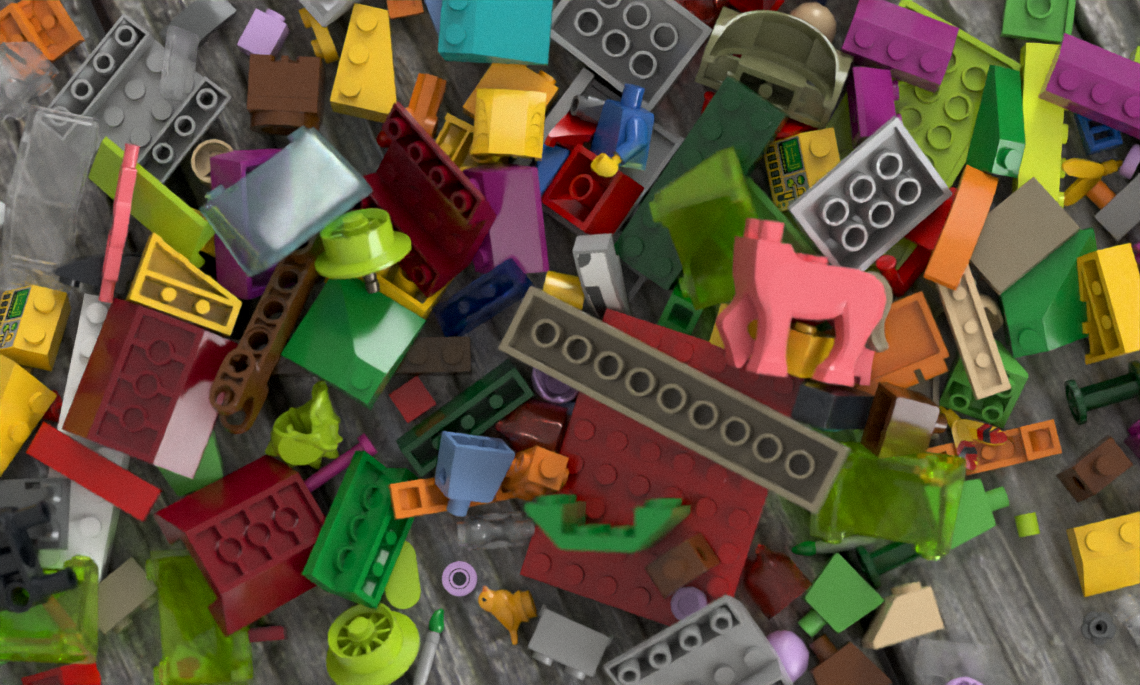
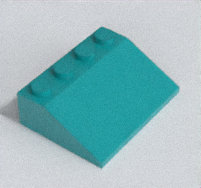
M442 0L438 53L445 61L548 66L553 0Z

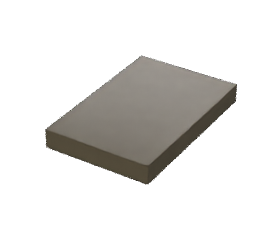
M1033 177L988 213L969 263L997 295L1000 296L1077 234L1080 227Z

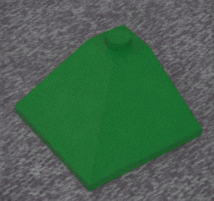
M1093 227L1079 230L1077 234L998 296L999 307L1004 320L1003 330L1006 347L1013 358L1047 352L1089 336V333H1083L1082 322L1088 320L1086 301H1080L1077 258L1097 251Z
M356 277L345 279L329 278L280 355L371 410L427 321L379 291L368 294L364 282Z

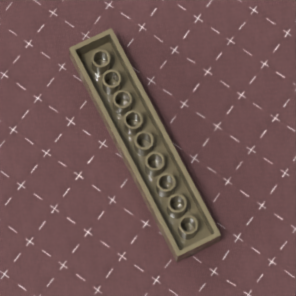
M531 285L498 348L815 514L819 513L851 451L850 448Z

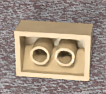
M919 581L890 588L892 595L883 598L885 601L879 605L861 643L863 648L878 649L944 628L931 586L921 587Z

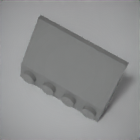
M561 0L552 12L551 38L623 93L625 83L644 87L645 92L641 107L654 113L674 88L713 30L675 0Z
M894 115L787 209L810 247L818 256L828 258L827 265L865 271L953 193L899 118Z

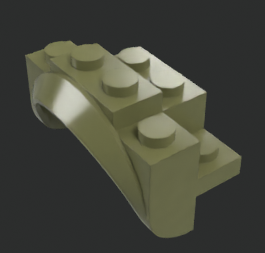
M723 6L701 59L702 62L695 82L718 90L727 76L734 77L784 111L791 119L821 130L826 129L832 111H834L853 56L836 50L827 37L817 28L795 16L769 10L739 13ZM730 54H742V56L738 58ZM809 80L816 87L806 84V81Z

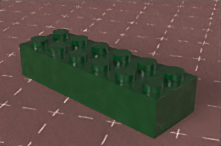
M727 76L614 244L615 254L619 255L621 260L666 291L674 289L790 116L734 77Z

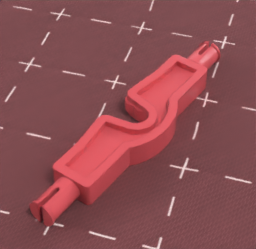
M125 143L124 156L120 165L113 203L112 228L108 232L101 275V289L98 298L99 301L113 303L115 285L118 282L122 253L128 230L137 173L136 164L140 146Z

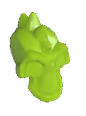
M320 380L313 385L312 399L302 406L289 408L288 411L278 417L270 432L271 439L265 449L266 455L280 457L290 468L308 464L315 469L321 467L322 457L329 459L339 457L337 447L338 443L343 441V437L338 434L341 419L332 407L327 392L328 387L324 381Z

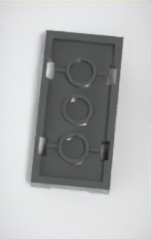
M71 479L0 480V508L13 506L21 509L44 500L51 509L52 519L49 523H43L27 529L30 539L37 540V546H33L35 551L68 550ZM33 484H40V489L29 488H33Z

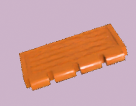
M922 290L892 302L884 324L885 338L889 348L884 352H874L870 386L853 383V386H845L875 395L879 382H888V384L902 388H909L918 384L919 380L915 373L917 369L921 370L925 380L949 371L944 358L949 357L950 353ZM834 328L823 331V333L832 336L836 335Z

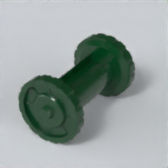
M1139 361L1129 362L1128 374L1082 388L1078 387L1074 379L1065 381L1064 389L1067 403L1077 425L1086 424L1088 411L1135 397L1140 403Z
M923 516L916 519L917 531L868 553L863 545L855 547L856 555L861 565L860 568L865 573L874 590L882 586L881 575L928 553L935 562L943 559L937 537ZM914 540H920V549L912 550L911 543Z

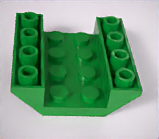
M576 495L536 496V502L525 503V511L560 549L637 552L655 547L691 513V506L682 505V498L645 500V506L635 507V525L610 528L611 524L585 525L586 502L576 501Z

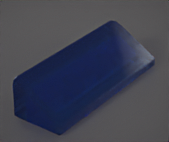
M509 258L433 307L432 310L445 337H462L524 298L530 285H534L515 261Z

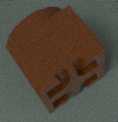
M250 54L247 111L250 114L251 131L280 137H311L319 134L320 125H323L326 70L320 57L298 56L296 61H294L289 56L281 55V60L275 61V56Z

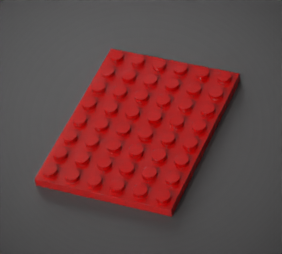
M606 308L602 320L766 406L791 417L801 383L806 378H799L787 373V377L745 370L750 358L741 368L729 366L725 358L726 351L724 348L713 345L709 341ZM579 391L559 452L560 455L569 458L566 469L569 471L568 478L563 488L559 489L558 492L547 495L574 494L576 495V501L586 502L585 525L611 524L610 528L635 525V507L645 506V500L656 498H682V505H690L691 513L655 547L637 552L560 549L536 523L520 575L661 624L672 626L680 621L671 610V600L675 593L664 599L645 571V567L687 539L702 533L721 563L684 587L692 586L700 589L705 594L708 605L725 595L734 598L769 489Z

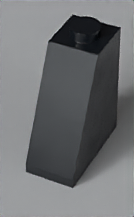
M806 378L801 383L790 418L822 429L864 430L875 395L841 384Z

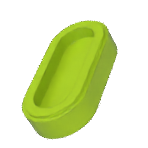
M407 541L404 542L385 588L387 600L398 609L413 607L421 596L416 551Z

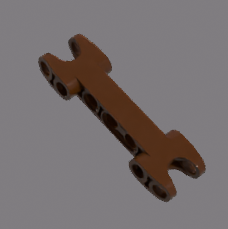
M307 200L296 212L284 236L283 245L285 250L237 348L229 352L225 357L210 389V404L220 414V421L225 430L231 434H242L248 431L256 420L268 396L269 388L267 382L314 284H317L324 278V276L317 273L315 268L317 257L325 251L320 230L331 220L330 209L322 200ZM318 208L324 211L323 216L318 220L310 221L306 219V214L312 209ZM289 283H297L292 289H284ZM274 313H283L278 319H269ZM268 343L264 349L254 350L258 344ZM225 391L224 403L221 406L217 404V398L220 393ZM237 411L246 413L245 420L239 425H230L227 421L228 417Z

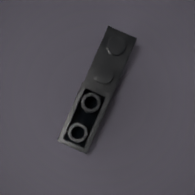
M122 253L118 282H116L114 292L124 294L127 281H133L142 255ZM105 254L87 255L55 264L52 272L60 276L59 283L79 288L81 282L94 286L93 292L100 294Z

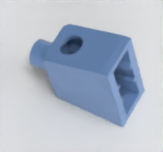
M443 431L435 484L446 497L450 498L446 508L449 513L464 517L467 514L471 501L489 503L493 500L515 457V453L502 439Z

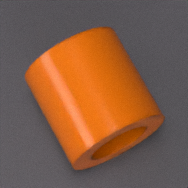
M1102 180L1085 194L1100 210L1116 196Z

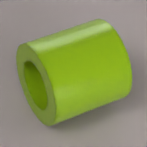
M1036 512L1014 516L1019 538L1040 534Z

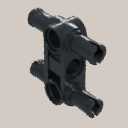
M44 500L21 509L13 506L0 508V524L3 528V532L0 530V612L7 610L12 613H25L35 606L47 603L52 595L74 590L78 586L77 575L71 567L45 575L27 529L43 523H49L52 519L51 509ZM22 588L27 590L29 598L24 594Z

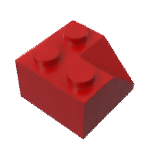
M577 143L542 195L541 202L588 235L612 234L613 236L645 188L620 170L611 177L599 176L590 166L597 155Z

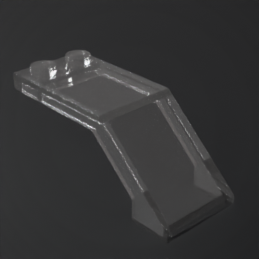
M36 105L29 107L6 194L0 288L13 290L36 285L67 292L68 298L70 297L71 286L59 283L60 276L55 275L52 270L55 264L74 259L78 209L90 162L97 150L100 119Z

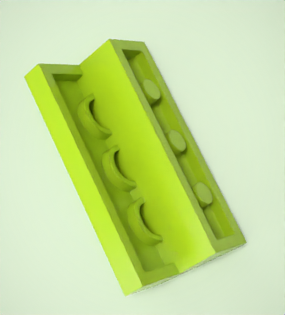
M106 136L101 141L88 178L114 200L124 151ZM137 163L130 215L151 233H156L165 243L179 254L181 253L189 262L200 269L206 260L198 252L217 231Z

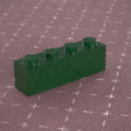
M506 359L395 441L419 476L423 477L437 466L443 431L479 436L535 394L510 360Z

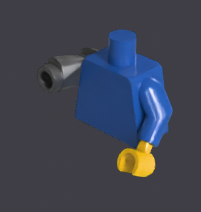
M625 83L621 101L603 100L590 94L575 95L573 97L571 114L578 116L580 120L598 124L590 151L596 154L597 157L590 166L599 176L611 177L616 174L619 166L645 171L654 123V113L641 107L645 92L644 87Z

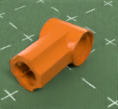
M418 73L408 108L405 107V109L434 140L439 122L437 115L443 101L447 81L431 74Z

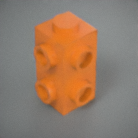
M539 446L517 452L505 475L502 487L513 490L512 495L526 501H532L536 496L558 492L559 489L563 488L568 478L569 471L566 469L569 458Z

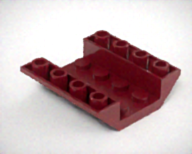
M396 102L393 104L381 128L392 140L386 154L375 173L355 179L344 203L351 211L376 208L388 212L393 231L407 234L412 243L408 254L396 263L426 298H429L470 265L497 215L487 199L405 107L400 102Z
M113 298V303L110 305L62 430L194 479L219 416V413L210 404V389L225 357L229 352L236 349L238 344L143 306ZM225 391L220 393L217 398V404L221 406L224 403Z
M264 455L153 514L170 546L180 540L183 541L217 598L207 608L225 638L317 586L303 576L302 572L326 518L300 474L272 456Z

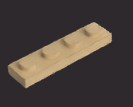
M967 265L956 291L936 282L935 284L974 398L979 400L1009 390L1011 386L969 265Z

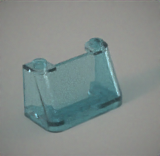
M304 125L287 136L290 143L277 154L227 189L220 184L204 196L208 202L201 206L199 210L248 278L276 264L373 192L366 179L314 127L307 130Z

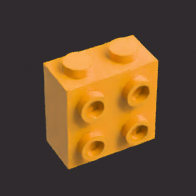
M492 63L463 105V113L475 120L476 93L478 88L547 93L546 114L559 95V88L555 86L557 81L541 70L538 74L527 68V65Z

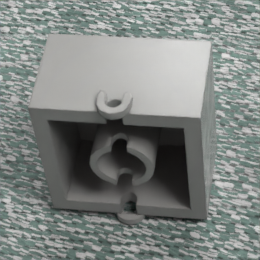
M543 604L538 614L541 618L527 647L534 650L531 657L550 666L553 659L565 664L564 672L581 680H584L586 674L593 677L606 646L610 647L614 635L611 634L608 637L546 609V604Z

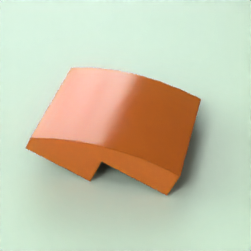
M21 0L18 3H10L0 11V46L21 79H26L41 71L85 41L59 0Z

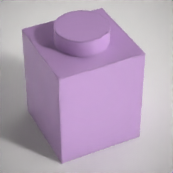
M255 9L237 43L239 50L248 56L250 54L273 55L276 59L290 32L287 24L284 23L285 17L271 9H267L265 13Z

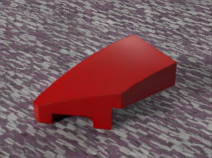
M570 110L551 130L544 144L554 148L557 142L572 152L577 143L583 145L584 142L593 140L598 124L580 120L578 116H573Z

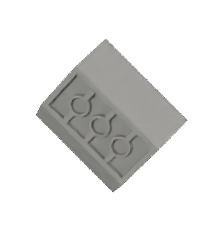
M123 13L37 119V122L91 165H93L101 141L106 136L123 151L125 150V143L138 145L140 148L137 163L164 185L233 98L206 76L202 77L158 43L148 31Z
M728 595L719 598L604 664L605 671L616 685H793L777 652L743 604Z

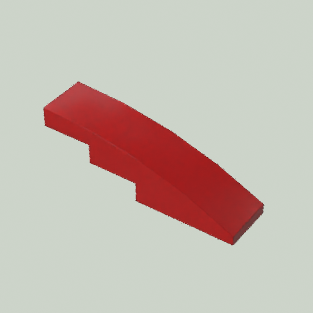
M43 422L26 451L27 454L143 522H145L162 492L161 489L46 422Z

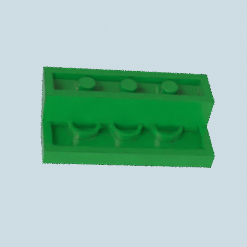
M355 451L302 575L326 592L368 608L377 609L415 518L395 520L388 485L418 480L420 478L407 468H387L366 451Z

